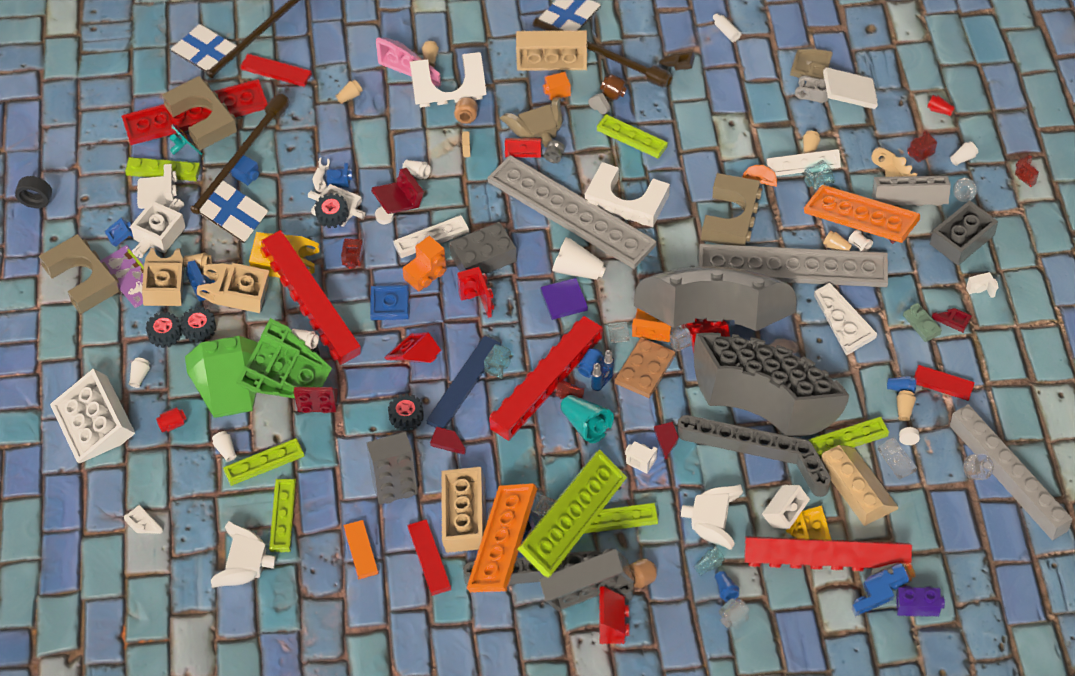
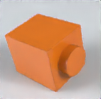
M565 72L545 76L543 91L545 95L548 94L550 101L557 97L571 96L570 82Z

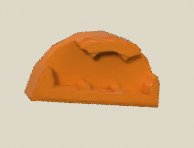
M756 164L751 166L742 176V178L758 180L761 184L777 187V176L766 165Z

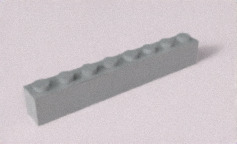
M968 404L954 412L950 427L1053 541L1066 533L1073 518Z

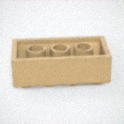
M838 445L822 453L821 461L829 473L832 483L864 526L898 510L897 504L854 447Z

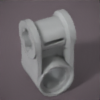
M809 76L800 77L799 87L795 90V95L799 99L825 103L829 100L825 79Z

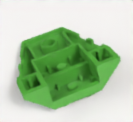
M270 318L236 384L255 393L295 399L294 387H323L332 368L319 355L312 352L303 340H299L288 326Z
M242 336L201 342L185 356L187 374L214 418L253 411L256 393L236 384L258 342Z

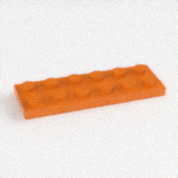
M825 185L820 186L804 207L805 214L903 243L920 220V213Z
M535 484L502 485L498 487L467 585V589L470 592L507 591L519 551L518 547L521 545L537 492Z

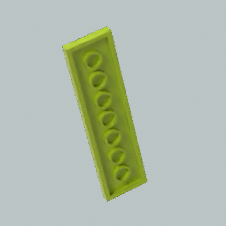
M600 449L596 451L518 547V550L544 576L550 577L627 479L626 475Z

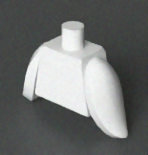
M742 486L712 488L701 495H697L694 506L682 505L681 517L692 518V529L704 540L731 550L735 543L728 533L725 532L729 502L734 501L743 493Z
M228 521L225 529L233 540L226 570L215 575L211 579L212 588L249 583L261 576L263 567L274 568L276 556L266 555L265 543L257 534Z

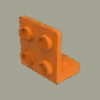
M637 308L635 319L633 318L632 337L670 342L673 327Z

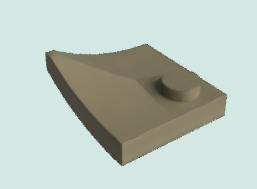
M818 49L797 50L790 76L798 78L809 76L825 79L823 71L826 67L829 68L833 52Z

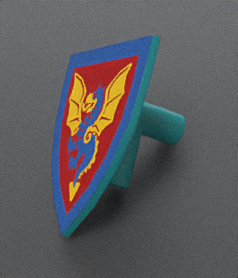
M172 124V128L182 139L175 134L170 136V140L175 143L170 152L175 155L188 143L202 155L188 135L177 125Z

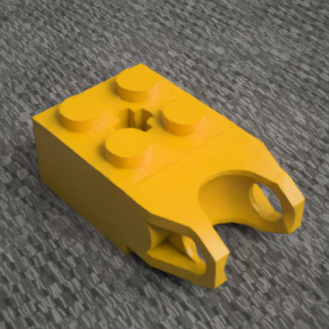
M256 232L249 265L269 270V277L280 278L278 272L275 273L272 270L269 259L264 258L260 251L261 240L273 233ZM285 235L305 266L311 268L308 269L311 274L315 273L314 263L303 258L319 253V243L302 236ZM306 246H313L315 247V249H311Z

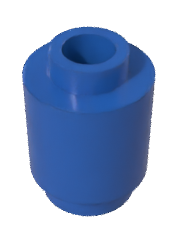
M595 348L588 349L578 364L579 373L590 378L593 375L594 365L598 363L601 366L604 362L603 353Z

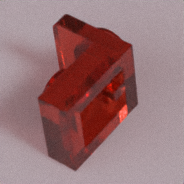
M1028 155L1017 162L1015 176L1032 187L1037 182L1039 172L1031 166L1032 156Z

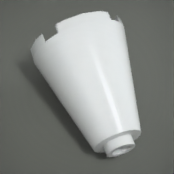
M566 237L552 271L597 280L598 277H603L606 267L603 266V261L572 239Z

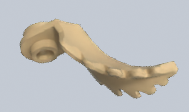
M881 147L873 151L872 161L885 170V177L917 176L916 173H910L912 166H905V157H897L894 153Z

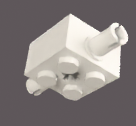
M175 198L169 207L151 201L131 225L134 240L139 242L132 250L136 257L142 258L150 247L166 253L185 229L183 215L179 211L184 207V203L180 199Z

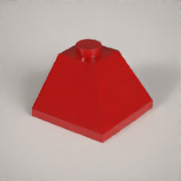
M429 332L411 333L384 358L389 361L431 363L442 350Z

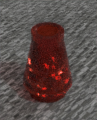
M566 381L557 382L555 397L564 399L569 395H574L583 399L584 388Z

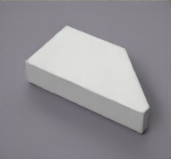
M140 505L124 516V520L136 533L163 532L161 526Z

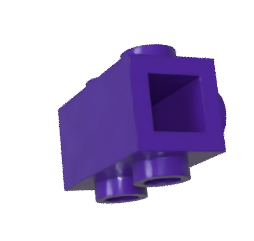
M911 586L898 587L896 594L897 616L939 617L941 609L945 607V598L941 596L940 588H933L931 586L923 588H913Z

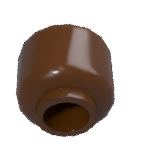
M613 74L608 77L605 76L600 87L604 96L612 100H617L619 96L623 97L627 90L624 87L625 80Z

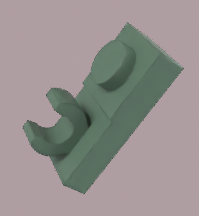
M919 303L912 305L910 309L904 311V318L924 342L941 335V328Z

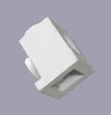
M634 441L633 444L628 445L625 451L626 464L648 473L657 460V448L653 447L651 450L645 444H639Z

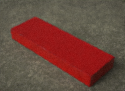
M918 365L914 375L917 381L916 385L967 401L970 399L975 384L973 381Z

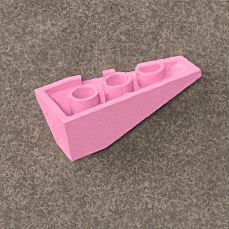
M380 37L376 39L378 63L411 76L410 62L423 60L398 41ZM429 65L431 82L434 86L440 87V73Z

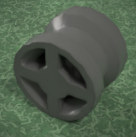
M549 141L547 150L544 152V158L551 163L560 162L565 150L564 145L559 141Z

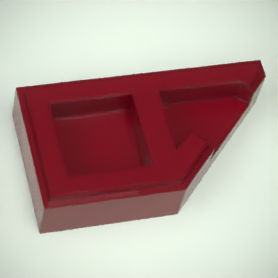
M952 308L942 313L935 312L931 318L964 333L972 319V315Z
M673 422L654 426V432L664 459H668L669 454L679 439Z
M436 427L430 441L431 447L463 455L466 454V449L455 431Z

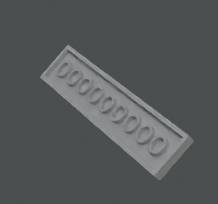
M511 155L488 177L490 184L633 269L656 246V240L598 206L589 203L586 199Z
M700 244L699 267L743 269L761 273L787 283H831L832 285L870 287L888 286L887 253Z

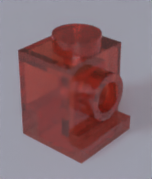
M924 131L921 137H917L911 142L907 152L910 157L919 163L935 154L937 141L927 131Z
M344 238L341 253L342 265L349 269L361 266L364 254L363 240Z

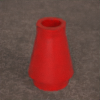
M932 95L927 106L932 112L951 116L955 108L939 95Z

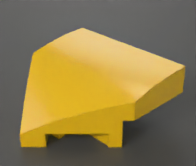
M822 506L802 511L792 526L786 530L787 533L795 538L832 540Z

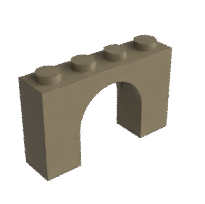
M200 76L162 94L164 105L173 117L194 107H205L212 111L208 118L188 128L190 138L199 151L237 132L235 116L229 114L224 103L221 104L216 92H212L208 82L203 81Z
M720 173L716 174L712 198L734 202L744 212L740 216L731 219L706 215L702 227L701 241L734 246H746V242H750L752 231L749 230L750 227L754 228L756 217L753 214L758 212L759 203L757 199L761 200L763 190L760 188V181Z
M78 234L39 256L43 269L52 279L73 267L81 266L92 270L91 276L86 281L67 291L71 303L80 314L119 292L117 285L119 281L115 274L111 275L109 273V268L105 262L101 263L99 261L98 254L94 250L91 251L88 242L85 239L82 240Z

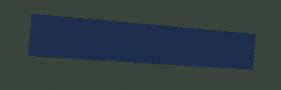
M484 335L427 418L426 423L434 428L446 429L501 348V342Z

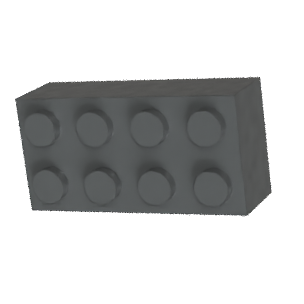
M406 432L366 442L372 484L379 505L389 504L395 500L410 498L418 494L413 451Z
M607 549L599 556L584 558L581 563L568 564L563 570L554 571L550 577L539 578L545 601L557 611H561L599 596L600 587L615 590L633 583L634 579L628 560L617 549Z

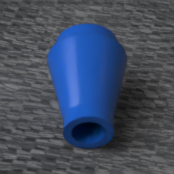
M912 376L888 378L887 389L915 393L917 381Z
M725 571L718 572L715 575L721 599H724L726 602L736 600L739 597V587L730 579Z

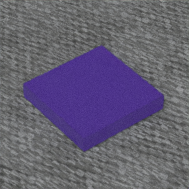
M577 278L540 287L551 320L588 311V306Z

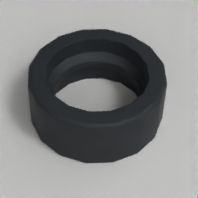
M34 176L22 177L15 190V197L21 204L37 209L46 207L52 195L50 184ZM27 190L35 191V192L39 193L40 195L33 194V193H31V192H29V191H27Z

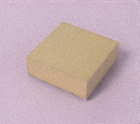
M469 131L462 133L464 157H470Z

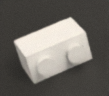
M782 485L762 515L772 528L789 529L810 499L800 485Z

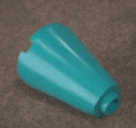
M569 395L561 401V411L585 441L591 444L597 443L606 436L605 431L607 428L611 429L614 416L608 408L574 395Z

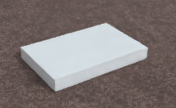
M825 68L823 73L828 98L872 109L878 106L872 78Z

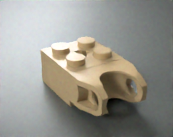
M150 248V252L144 262L143 306H182L184 263L181 248H176L174 254L169 258L158 257L155 248Z
M224 263L204 265L203 274L215 282L199 285L197 287V295L213 304L256 313L261 312L269 284V270L232 263V265Z

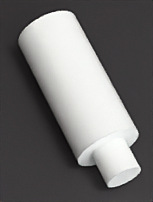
M715 14L713 16L715 25L732 42L740 38L741 32L724 15Z

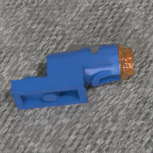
M895 563L872 569L871 576L864 581V588L868 598L866 596L860 597L852 605L855 617L893 601L894 593L892 589L895 591L898 587L911 582L916 577L911 563Z

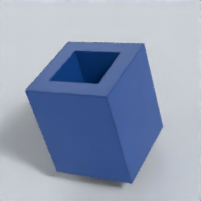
M243 155L231 171L232 177L247 186L260 175L258 163Z

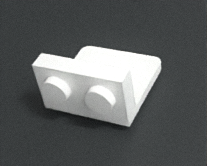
M171 164L164 165L163 177L140 178L138 180V208H146L151 201L165 207L170 206L175 196H177V187L175 185L177 173L173 171Z

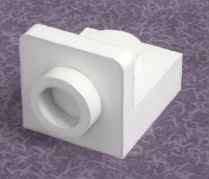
M988 272L969 277L966 289L969 294L981 293L987 290L990 297L993 298L998 289V283L995 278L993 279L991 273Z

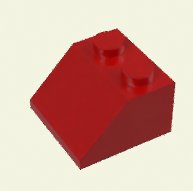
M600 587V644H625V636H629V623H625V617H629V605H625L624 596L606 587Z

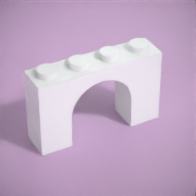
M481 52L462 55L465 77L461 87L454 92H442L432 84L428 59L411 61L410 69L415 105L419 104L420 107L430 106L431 102H437V105L448 104L447 100L453 99L457 103L459 99L465 97H472L473 100L483 99L482 96L486 95Z
M602 162L585 193V199L610 214L653 227L669 197L670 184L652 179L642 197L630 201L622 200L612 193L619 180V167Z

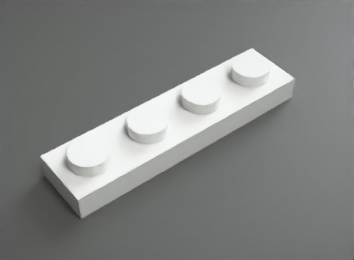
M839 149L766 158L767 166L775 172L776 176L841 167Z
M458 216L396 239L393 242L399 256L404 258L416 253L415 246L428 236L441 244L469 233V228L463 217Z

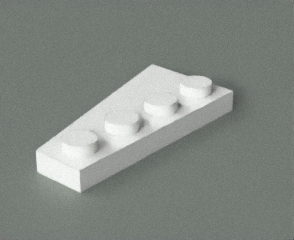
M831 283L815 291L814 296L846 356L876 339L877 333Z

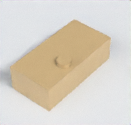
M516 31L517 71L587 70V31Z
M473 467L441 471L442 542L446 553L479 550L486 528L485 477L482 468Z

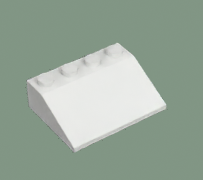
M92 369L50 404L78 463L87 461L122 445L135 434L108 377L95 369Z

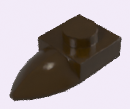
M693 52L674 54L661 59L658 63L674 67L675 71L692 69L695 55Z

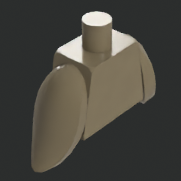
M561 97L553 98L551 106L550 104L518 114V116L506 113L500 117V120L519 138H541V142L547 148L548 142L553 141V138L556 137V132L560 130L562 125Z

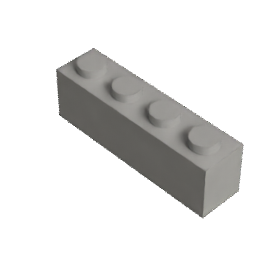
M948 176L874 177L872 197L873 200L889 205L923 206L933 204L940 206L942 204H949L951 184Z

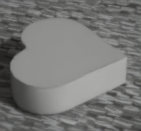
M603 93L596 94L589 99L588 102L592 109L598 110L601 114H606L610 111V104Z

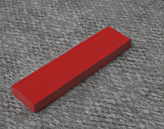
M247 54L240 65L241 70L302 87L306 86L312 75L310 70Z
M427 519L407 525L431 596L450 591L451 586Z

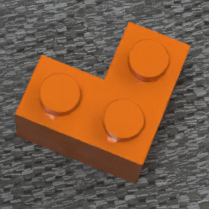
M430 236L415 246L416 258L402 268L404 280L418 292L428 287L431 282L443 276L446 272L445 249Z

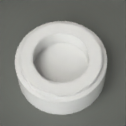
M379 207L375 212L376 221L380 224H389L394 219V213L387 214L383 207Z
M907 427L899 432V440L902 444L913 445L920 439L919 431L915 428Z

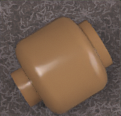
M468 97L457 101L454 111L457 121L469 124L476 119L478 112L476 101Z
M642 558L629 565L634 579V587L643 588L656 580L657 568L650 560Z

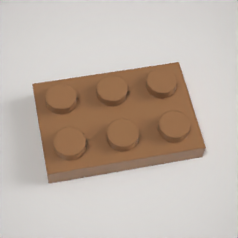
M641 337L615 378V384L650 399L675 358L676 352Z

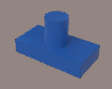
M190 261L187 265L186 275L198 301H204L206 299L197 295V287L199 285L212 284L215 281L201 274L196 262Z

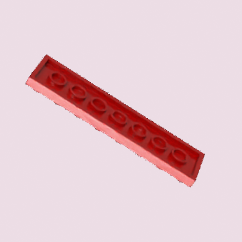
M259 79L212 91L216 92L221 104L224 103L229 114H233L235 118L265 110L268 104ZM162 104L121 116L131 146L176 134L177 132L172 128V124L177 125L183 131H187L189 127L208 118L212 111L205 107H194L173 117L165 105Z

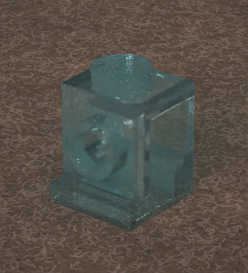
M824 160L804 169L806 175L804 180L808 187L813 186L817 189L829 182L835 183L832 168Z
M495 344L484 360L485 372L502 379L503 370L507 369L511 362L509 358L511 351L507 347Z

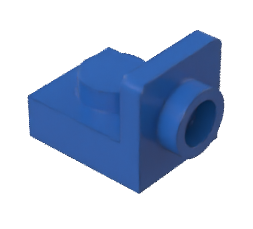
M344 163V169H327V187L331 184L339 188H349V180L353 179L352 169H349L348 163Z
M120 218L104 231L113 246L116 247L128 236L133 237L131 230L133 223Z

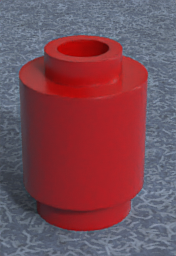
M177 407L159 414L160 417L156 418L161 432H169L185 425L184 421L187 420L183 410H178Z

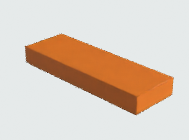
M363 520L343 525L358 580L377 575V566Z

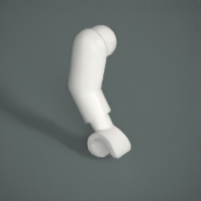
M321 158L319 159V168L312 179L315 189L319 193L327 189L323 177L325 171L330 167L329 159L326 166H323Z

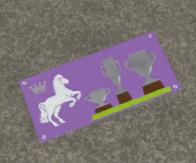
M126 245L100 260V262H105L111 275L115 274L119 281V284H117L119 290L137 308L143 304L144 264Z

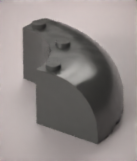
M703 266L670 270L643 279L636 287L634 306L673 328L695 322L697 318L723 322V319L735 320V324L758 331L796 313V295L789 284L761 273L729 267Z
M721 333L696 334L694 345L695 374L700 391L709 406H728L752 412L771 422L783 435L799 437L818 433L833 424L843 413L849 399V394L837 380L833 381L828 377L829 373L826 370L821 371L816 368V363L804 356L799 358L793 355V351L780 345L773 347L765 344L764 340L751 337L750 340H746L732 334V337H723Z

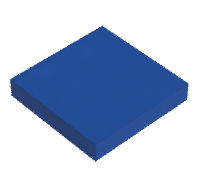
M409 285L371 286V320L409 319Z

